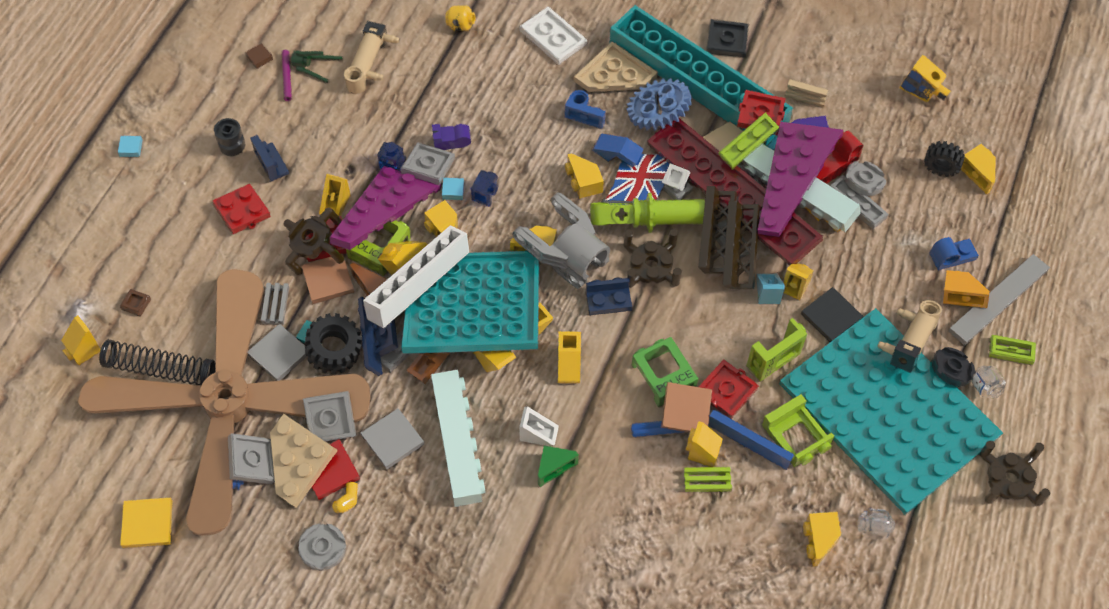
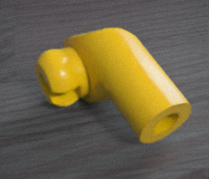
M349 482L346 484V495L332 504L334 512L344 513L356 505L357 483Z

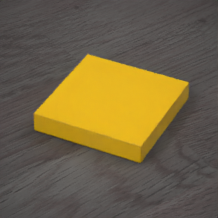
M171 498L124 501L121 547L170 545L173 500Z

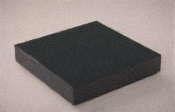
M710 19L706 51L710 54L745 58L749 24Z
M834 287L801 312V315L829 342L863 318V315Z

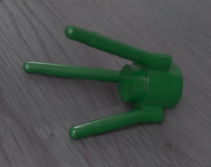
M295 50L291 56V64L296 66V71L304 72L328 83V79L305 67L310 66L311 59L342 60L343 57L323 55V51Z

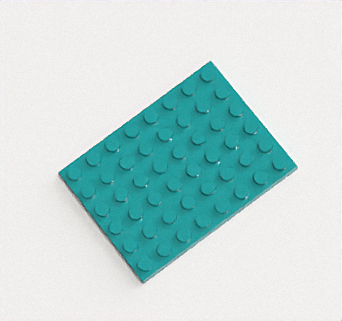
M875 308L782 378L779 385L793 399L802 394L806 399L805 408L827 435L830 433L834 435L833 441L895 506L906 515L977 457L987 441L995 442L1002 436L1003 432L956 386L950 385L938 377L932 368V363L922 353L919 354L917 363L911 373L890 365L893 355L877 346L880 341L897 346L899 340H902L904 335Z

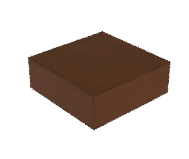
M262 43L245 52L246 57L256 69L273 60L272 54Z
M130 289L120 308L123 311L141 317L151 298L149 295Z

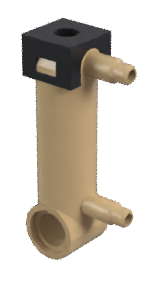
M370 21L366 22L363 29V38L350 67L344 71L346 88L350 93L358 94L363 92L366 88V79L383 80V75L370 71L380 47L383 48L385 42L398 44L400 40L399 37L387 34L386 25Z
M931 300L923 301L917 314L901 308L898 309L897 315L912 321L903 339L899 340L897 346L879 342L878 348L893 355L890 365L909 373L912 372L919 354L932 331L937 326L942 311L938 303Z

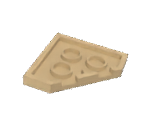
M611 42L574 76V82L588 92L640 89V87L646 88L647 83L650 84L657 78L658 72Z
M283 414L270 432L275 488L278 496L297 508L338 450Z

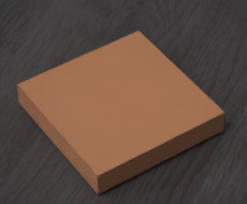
M332 257L301 265L312 304L354 293L345 259L341 264H338Z
M668 382L666 384L661 428L690 432L691 428L696 429L698 421L708 426L712 390Z

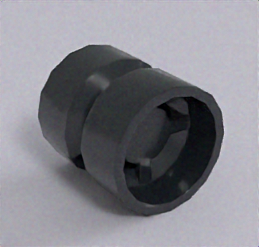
M225 118L216 123L214 134L220 151L226 156H236L242 153L246 144L238 121L233 118Z

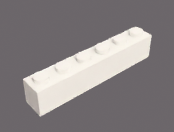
M450 225L363 301L367 320L385 328L469 253L467 233Z

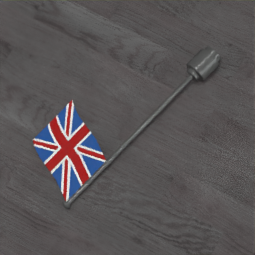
M641 154L634 167H631L622 160L614 185L607 198H603L601 202L632 203L633 198L646 200L648 193H652V198L657 200L664 187L662 181L670 164L660 155Z

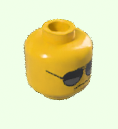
M454 5L447 10L445 21L453 31H468L472 24L475 23V13L472 12L469 6Z

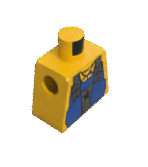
M924 55L920 57L899 87L924 102H928L933 94L944 101L950 93L949 89L941 85L946 78V74Z

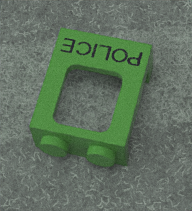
M672 337L665 340L660 339L653 346L646 349L641 348L634 353L632 367H637L655 394L654 402L658 407L664 405L666 384L668 382L697 387L698 377ZM670 352L680 369L663 378L656 377L647 362Z

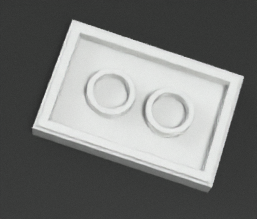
M550 7L545 8L520 26V31L558 65L587 45V39Z

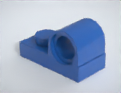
M582 90L572 92L565 104V118L602 129L605 124L606 111L588 106L589 97L586 92Z
M951 237L940 239L933 245L929 253L937 270L975 261L979 256L970 238L955 243Z

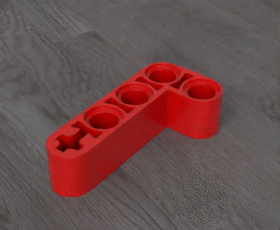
M849 130L845 131L840 140L835 144L834 150L827 157L824 166L816 178L828 184L846 172L851 163L859 160L864 145Z

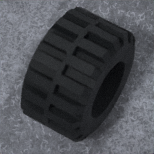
M330 313L325 314V318L319 316L316 322L313 321L310 324V329L308 328L306 332L305 355L308 356V362L310 364L314 363L313 368L316 370L321 368L322 373L326 374L327 371H331V375L336 374V371L344 373L346 367L351 369L353 363L357 362L360 355L362 336H360L361 331L359 327L356 328V323L353 320L349 322V317L344 315L341 318L338 313H335V316H331ZM327 337H337L346 346L339 351H330L325 349L320 342Z

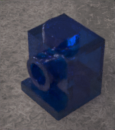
M384 142L377 154L380 169L386 166L401 171V167L407 159L404 156L403 148L394 142Z
M481 170L471 187V200L491 207L492 196L496 195L499 186L496 182L498 176L493 172Z

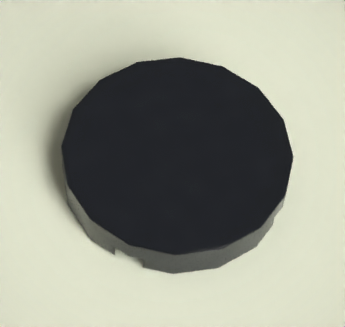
M945 347L942 350L939 349L931 360L932 368L936 375L944 382L953 386H966L973 380L976 373L974 364L972 362L969 363L968 357L963 352L954 348Z

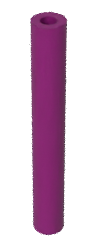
M282 50L284 100L291 101L290 55L288 50Z

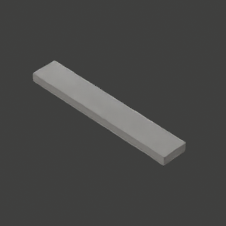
M1033 254L990 292L988 308L973 307L951 326L948 332L965 346L1048 272L1050 267Z

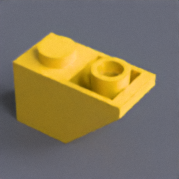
M572 153L567 154L565 170L567 175H571V186L574 192L577 191L579 199L603 193L604 181L598 165Z
M446 200L424 212V225L428 232H433L436 237L450 225L458 228L457 213Z
M559 331L558 383L580 384L581 332Z
M698 421L696 429L691 428L686 450L690 451L688 460L714 467L723 439L703 422Z
M838 512L811 513L808 515L806 522H803L804 536H808L809 541L806 547L807 557L812 560V567L820 564L841 536Z

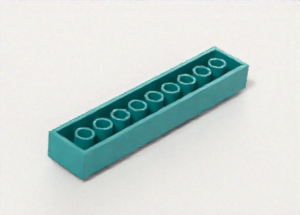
M636 5L610 28L609 43H615L658 72L657 75L664 78V80L668 81L672 78L673 82L677 79L679 83L684 82L694 100L736 126L740 115L739 106L743 102L745 90L773 95ZM787 103L784 104L783 112L785 114L781 122L789 123L793 107ZM773 134L763 144L767 146L777 135Z

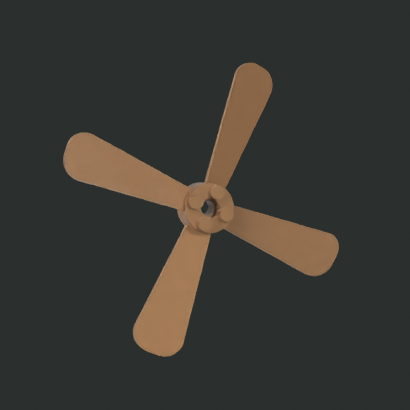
M231 269L220 274L217 279L216 373L206 378L201 386L100 376L86 382L78 398L79 405L88 413L204 407L211 420L186 519L190 531L200 536L221 532L227 527L232 518L233 480L230 479L228 436L231 433L234 434V424L244 419L250 410L306 417L303 398L349 391L354 423L364 419L370 409L371 392L369 384L358 374L246 384L242 373L264 292L260 278L249 271Z

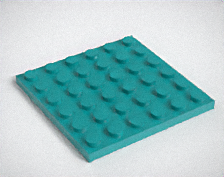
M528 251L468 253L406 308L402 353L538 349L539 260Z

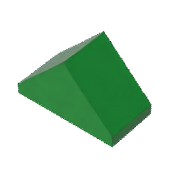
M544 445L538 471V485L540 487L544 486L577 465L579 454L573 450Z

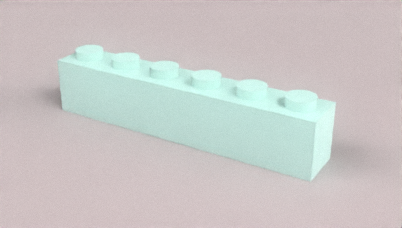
M764 144L760 145L743 160L744 170L752 176L757 175L767 185L774 151ZM818 178L814 180L799 204L801 208L806 207L810 209L811 213L818 219L824 218L827 220L828 224L835 230L841 229L844 232L848 230L861 213L858 203Z
M458 370L431 374L454 505L458 507L482 502V494L486 492L483 479L479 480L478 472L482 471L479 458L475 459L474 452L477 451L476 439L470 436V431H473L472 418H467L466 411L470 409L468 398L463 397L462 391L466 390L464 377L459 378Z

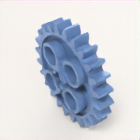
M662 78L659 83L654 80V84L650 85L647 83L646 88L640 87L641 91L634 92L635 97H630V103H627V112L634 126L638 125L640 129L645 127L647 131L653 127L655 131L658 126L664 129L665 124L672 126V121L679 122V116L685 117L684 111H689L688 106L692 105V97L684 82L679 83L678 79L673 82L672 78L665 82L664 78ZM657 94L659 95V103L662 109V114H660L659 112V104L656 97Z

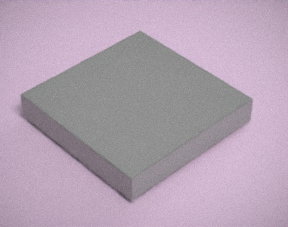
M417 142L401 167V173H409L414 175L415 178L440 185L455 160V154Z
M281 324L277 325L248 351V356L276 381L284 378L307 357L305 355V345Z
M349 391L303 398L307 427L310 432L324 441L356 436Z
M399 408L361 432L362 438L386 470L424 445L423 439Z
M231 433L228 436L230 479L274 484L271 439Z

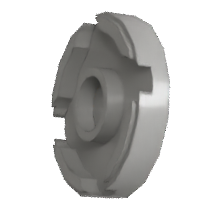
M855 161L849 165L845 172V180L848 186L862 195H877L881 193L886 184L883 171L870 162L864 161V163H859V161Z
M315 524L306 529L301 535L298 549L299 555L304 564L311 569L320 571L331 569L339 564L345 555L346 542L344 535L340 529L332 524Z

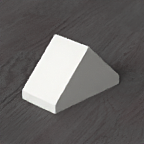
M528 406L524 407L519 427L520 441L552 447L555 445L559 426Z

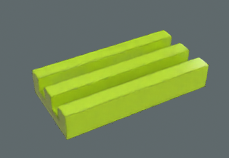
M991 335L988 357L1029 365L1034 364L1035 342ZM996 343L1004 344V345H1010V346H1009V347H1006V346L996 345ZM1018 347L1030 349V351H1028V350H1023V349H1018Z
M730 467L684 468L685 492H731ZM689 475H725V476H689ZM689 482H726V484L690 485Z

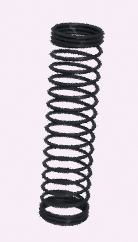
M107 339L103 343L99 353V363L102 367H113L115 370H127V372L133 371L136 374L140 372L142 375H154L156 378H168L170 381L174 379L176 382L181 380L182 383L188 382L191 385L194 383L198 386L202 385L206 380L208 369V377L216 373V363L212 359L206 358L202 363L201 357L195 360V357L192 356L189 359L186 354L182 358L180 353L175 357L173 351L168 356L166 350L161 353L160 349L155 352L154 348L148 350L145 346L141 349L140 345L134 348L132 343L129 346L125 342L121 345L119 341L115 342L111 339ZM117 343H118V344H119V351H118V355H117V358H116V354H117ZM111 344L109 359L106 363V352ZM125 344V356L120 364V352ZM130 346H132V356L129 364L127 365V353ZM137 347H139L138 360L133 367L134 354ZM145 348L146 356L144 363L140 369L141 355ZM152 350V361L147 370V360L149 353ZM159 351V361L154 371V361ZM166 352V361L164 368L161 372V362L163 355ZM171 354H173L172 366L168 373L169 359ZM180 356L179 366L175 374V363L177 357ZM185 357H186V358H187L186 367H185V370H184L183 375H181V373H182V364H183V361H184V359H185ZM193 358L192 371L190 376L188 377L189 365ZM200 359V368L195 379L196 366ZM130 364H131L132 370H128V369H127V368L130 366ZM138 365L139 371L136 372L134 369ZM144 366H145V371H146V372H145V373H142L141 370H142V369L144 368ZM152 367V374H149L148 372ZM159 368V375L157 376L155 373ZM166 369V376L163 377L162 374ZM171 371L173 373V378H169ZM179 372L180 379L177 380L175 377ZM186 373L187 380L183 381L182 378ZM193 374L194 381L191 383L189 379ZM200 375V383L198 384L196 381Z

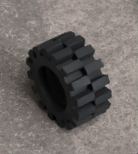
M937 141L936 144L933 142L928 147L924 166H927L928 171L932 170L931 173L933 174L939 173L938 176L942 177V174H944L945 177H949L950 174L953 177L961 171L965 154H963L964 151L962 149L959 150L960 147L958 145L954 147V143L949 145L947 141H943V144L940 141Z

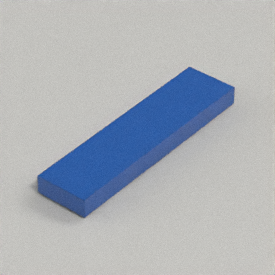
M713 410L710 414L709 427L785 470L788 469L794 456L791 452L716 410Z

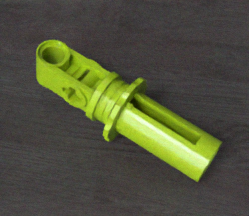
M648 193L646 200L633 198L632 203H590V219L592 225L633 224L634 228L644 225L647 227L648 233H652L653 226L655 227L656 225L703 224L705 200H655L652 198V193ZM620 208H622L623 211L626 212V214H624L622 218H619V216L616 215V212H619Z

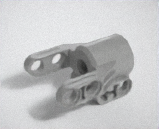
M557 192L551 197V203L555 211L572 225L565 228L551 246L527 227L519 226L512 232V235L523 248L539 261L551 265L562 278L575 288L580 289L587 283L589 276L586 274V270L590 263L594 266L603 267L609 262L610 247L595 236V230L587 213L562 193Z

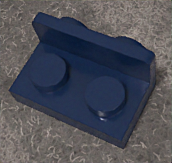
M258 135L250 138L254 153L270 181L289 174L284 161L272 142L268 144L265 141L261 142Z
M618 277L612 280H593L586 283L589 316L632 311L629 278Z

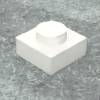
M670 164L662 183L683 191L690 171Z

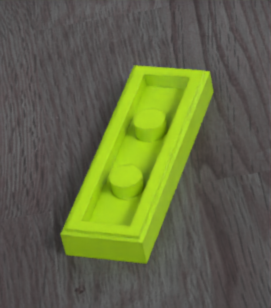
M764 113L724 147L718 155L734 169L777 132L779 126Z

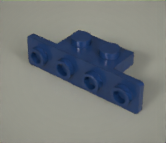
M360 297L358 298V312L361 323L364 366L368 371L380 376L383 374L381 357L398 348L395 319L385 328L367 320L363 301L365 298Z

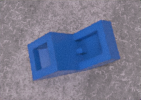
M600 134L592 151L607 161L617 156L631 167L637 164L644 150L627 137Z

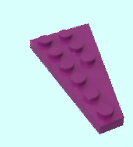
M788 122L780 123L758 226V234L776 237L781 235L791 219L792 213L797 205L799 206L802 197L809 190L824 166L827 157L834 150L835 144L842 137L843 129Z
M383 166L330 236V244L351 250L366 240L368 234L375 230H381L388 221H395L413 209L414 204L428 199V195L432 192H439L441 184L437 185L415 178L412 174H402L401 171Z

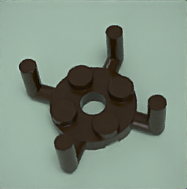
M326 208L320 217L310 216L311 218L306 220L302 218L296 223L289 219L284 221V226L290 231L288 236L290 238L289 246L293 250L285 260V264L296 275L303 273V269L295 262L299 256L315 259L324 250L338 264L344 262V257L334 246L329 244L332 232L326 224L327 220L330 219L336 226L342 222V219L332 208ZM313 233L311 239L305 240L308 234Z
M676 229L670 230L669 240L664 246L656 244L654 241H648L639 247L632 243L633 232L631 230L625 231L623 246L632 253L630 260L631 269L627 271V278H629L630 282L629 288L635 286L639 281L659 283L667 280L673 286L680 284L682 270L675 268L673 274H671L673 256L670 251L677 243L678 231ZM648 260H653L657 263V265L650 267L646 264V262Z
M991 440L987 441L980 452V456L990 464L987 475L991 489L985 496V502L991 504L999 496L1008 500L1010 498L1020 500L1027 497L1035 505L1041 506L1050 496V491L1046 488L1042 489L1039 494L1033 491L1037 473L1031 464L1044 450V445L1036 443L1024 458L1017 456L1015 453H1008L996 458L991 454L995 448V443ZM1006 473L1014 474L1017 481H1009L1006 478Z

